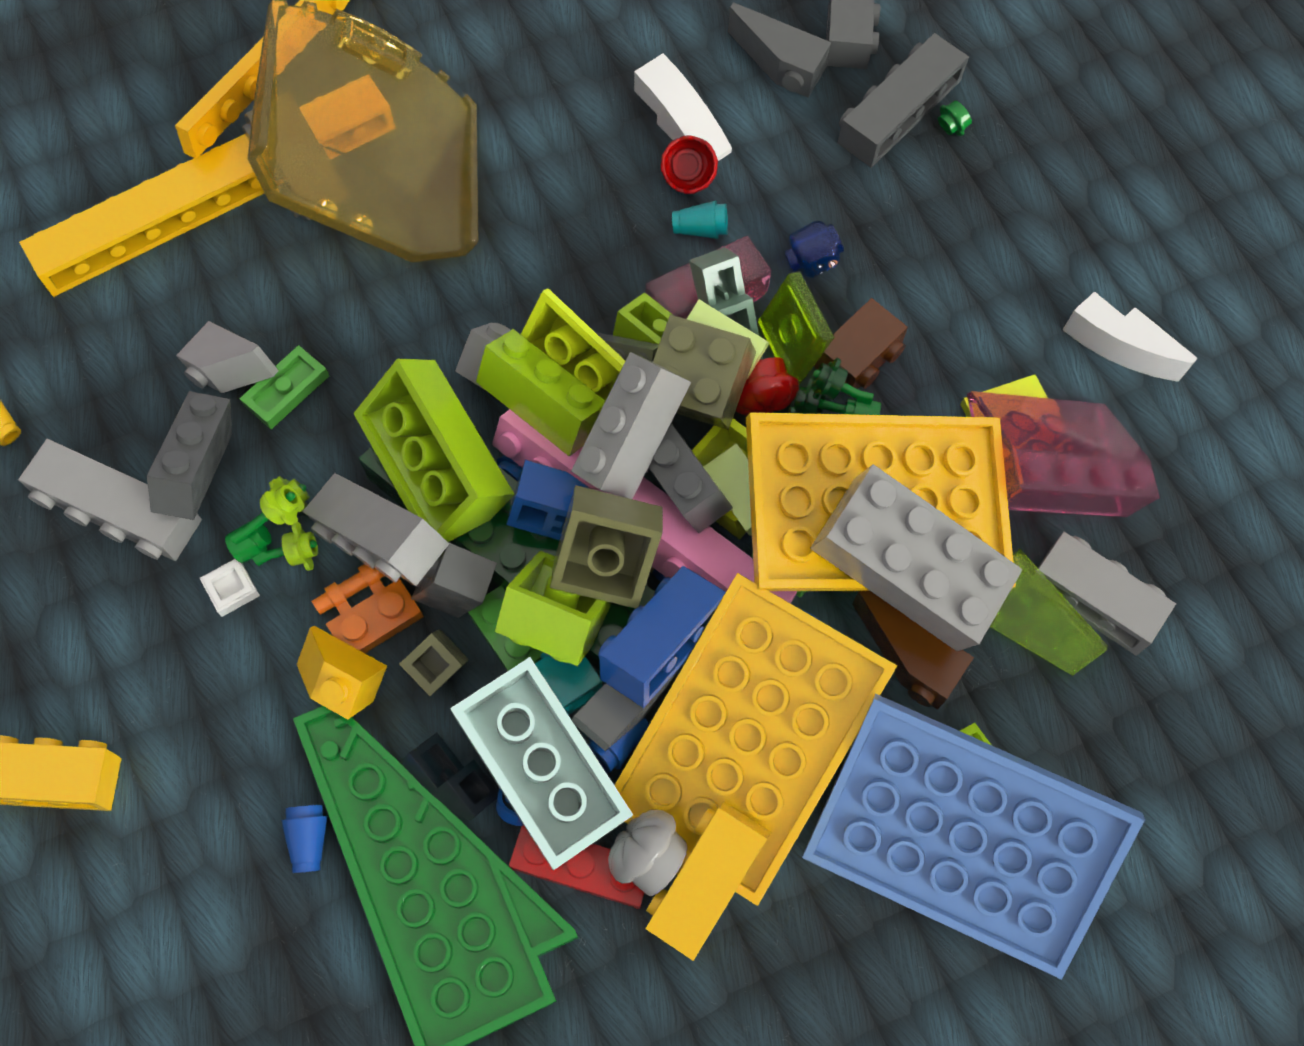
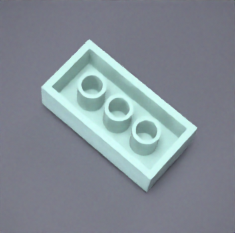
M531 657L450 708L458 724L552 870H555L633 816V813Z

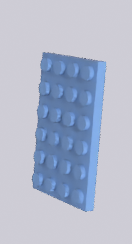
M875 694L806 845L802 858L1062 980L1145 818L1143 813Z

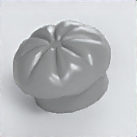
M649 810L632 819L627 824L626 831H622L617 835L608 857L609 869L616 881L620 883L633 882L649 896L658 894L669 884L681 867L687 851L686 841L676 832V822L673 816L663 810Z

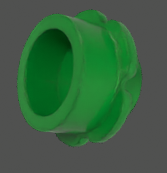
M956 100L949 105H942L940 107L941 116L938 117V122L942 129L948 135L956 133L958 136L964 135V130L972 124V119L966 108Z

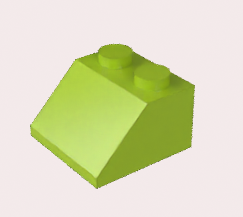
M540 550L506 587L495 632L510 638L516 644L530 646L549 654L559 662L570 663L578 667L593 646L612 603L550 588L555 556Z

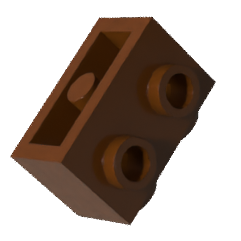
M871 298L819 347L814 368L818 369L822 363L828 364L838 357L841 359L840 367L848 370L845 383L856 389L860 386L866 389L880 372L878 368L886 361L891 364L901 355L906 347L902 342L908 326Z

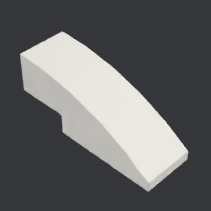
M664 53L634 71V91L657 114V125L672 140L686 135L704 139L715 150L718 161L732 152L731 145L708 107Z
M1093 292L1073 311L1063 328L1064 332L1100 356L1128 369L1157 378L1178 382L1198 359L1137 308H1134L1124 316L1096 292Z

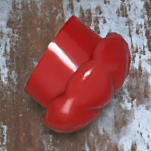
M774 357L759 360L746 380L736 408L737 413L748 416L749 413H774L775 411L785 409L791 404L799 392V382L796 377L788 374L783 358Z

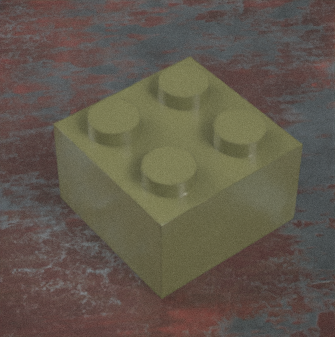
M670 315L653 362L691 382L676 414L729 430L756 350L748 337Z
M575 485L553 562L550 588L635 609L638 608L663 533V507Z

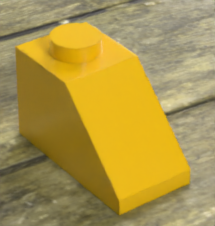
M316 626L310 627L297 661V667L310 699L347 720L374 702L387 665Z

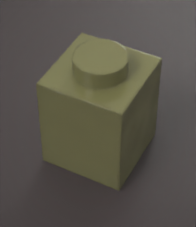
M438 629L419 644L399 665L431 696L464 666L469 659L441 629Z

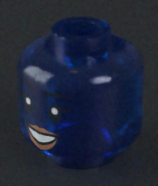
M816 220L792 232L788 237L790 249L784 251L793 272L800 269L806 277L813 278L836 267L840 262V253L844 252V247L832 224L826 226L822 221Z

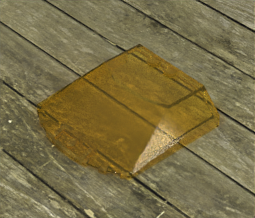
M271 0L268 6L260 56L247 159L268 201L410 262L466 256L478 243L477 104L468 94L461 98L446 83L451 78L441 69L435 74L430 68L419 61L422 56L420 52L382 28L338 9L333 15L318 11L316 3L304 1L300 7L288 5L286 0Z

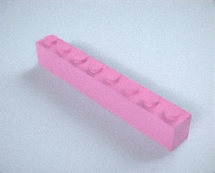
M510 409L500 416L492 445L500 450L503 455L515 461L522 468L525 460L566 471L590 489L602 491L571 472L582 448L568 456ZM643 477L633 500L663 507V533L652 564L653 568L664 575L665 578H672L682 566H685L724 591L728 590L737 573L754 582L752 557L710 526L698 533L683 517L671 498ZM770 591L789 603L792 602L797 594V591Z

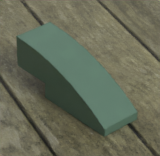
M724 247L690 259L689 263L698 300L703 301L759 336L753 298L745 293L739 256Z

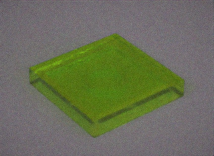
M801 272L789 273L759 318L758 324L766 340L770 343L769 346L774 356L783 358L788 374L796 377L798 382L802 383L835 337Z

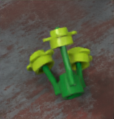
M278 476L269 482L270 490L266 491L260 498L262 513L252 521L225 536L227 548L231 555L243 564L253 559L255 564L260 566L270 559L285 556L291 566L304 564L307 571L313 570L314 563L312 557L318 555L317 541L312 532L305 533L297 518L298 512H301L308 506L305 501L310 496L306 491V486L300 484L295 478L289 482L287 479ZM268 520L279 525L284 523L292 525L293 532L285 533L282 536V547L267 550V545L271 544L272 538L268 529L263 524Z

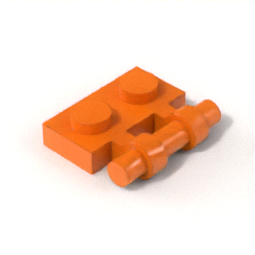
M363 564L357 568L359 570L358 573L338 585L336 582L324 588L326 592L311 602L320 615L336 607L340 615L326 623L331 634L363 653H367L424 616L415 601L411 599L412 596L400 578L396 583L393 582L384 587L380 579L385 575L375 567L371 569ZM369 586L373 595L351 608L346 599Z

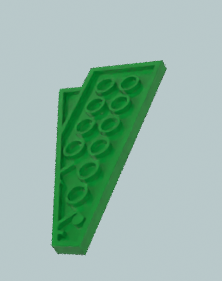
M321 706L293 718L414 1045L467 1046L557 1002L539 956L577 939L578 935L575 929L442 802L426 790L353 717L347 720L330 709Z

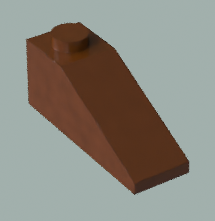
M858 591L852 605L884 658L897 665L894 674L900 684L908 689V694L914 701L925 707L933 706L938 710L947 700L974 657L964 650H954L873 592Z

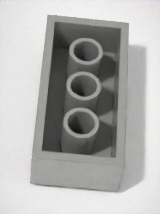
M874 464L853 480L810 547L821 557L956 651L980 644L1023 570Z

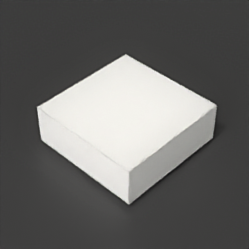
M236 559L200 577L206 592L221 617L260 596L243 563L238 562Z

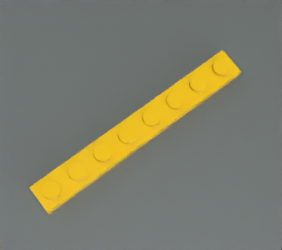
M300 0L175 125L183 152L197 159L208 147H211L217 137L231 123L238 119L239 115L253 100L259 98L262 91L276 77L282 74L284 68L304 51L312 39L322 32L340 11L345 9L350 0Z

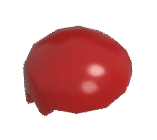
M692 135L681 136L671 141L662 153L661 172L665 181L670 187L680 193L695 194L708 188L716 177L718 159L713 147L704 139Z

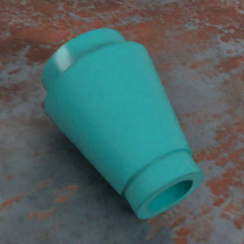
M715 200L673 211L672 226L674 234L718 239L719 235H727L728 214L726 204H717Z

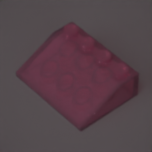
M971 391L967 394L971 417L1000 418L1009 510L1128 517L1160 498L1150 459L1105 404Z

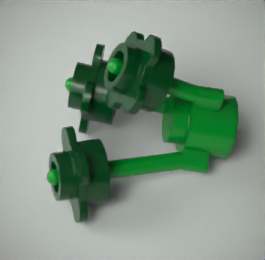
M837 357L833 362L828 364L822 363L814 371V377L810 378L807 388L802 386L799 388L794 407H789L788 413H795V410L801 411V414H821L823 409L848 415H880L881 402L873 400V393L858 390L845 383L848 370L840 367L841 359ZM841 391L855 398V400L847 398L845 405L827 401L826 398L834 400Z

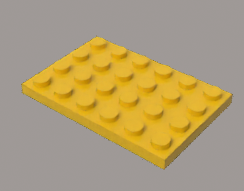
M749 413L746 417L754 583L757 584V590L870 591L814 552L810 547L853 480L873 464L1013 562L1000 418Z
M737 573L614 785L633 813V816L624 822L628 824L632 819L649 810H663L673 816L676 822V832L686 841L687 849L693 851L701 837L694 830L706 810L711 808L716 812L724 802L771 832L736 890V893L758 906L856 738L875 694L881 695L897 665L766 589L757 590L756 583Z

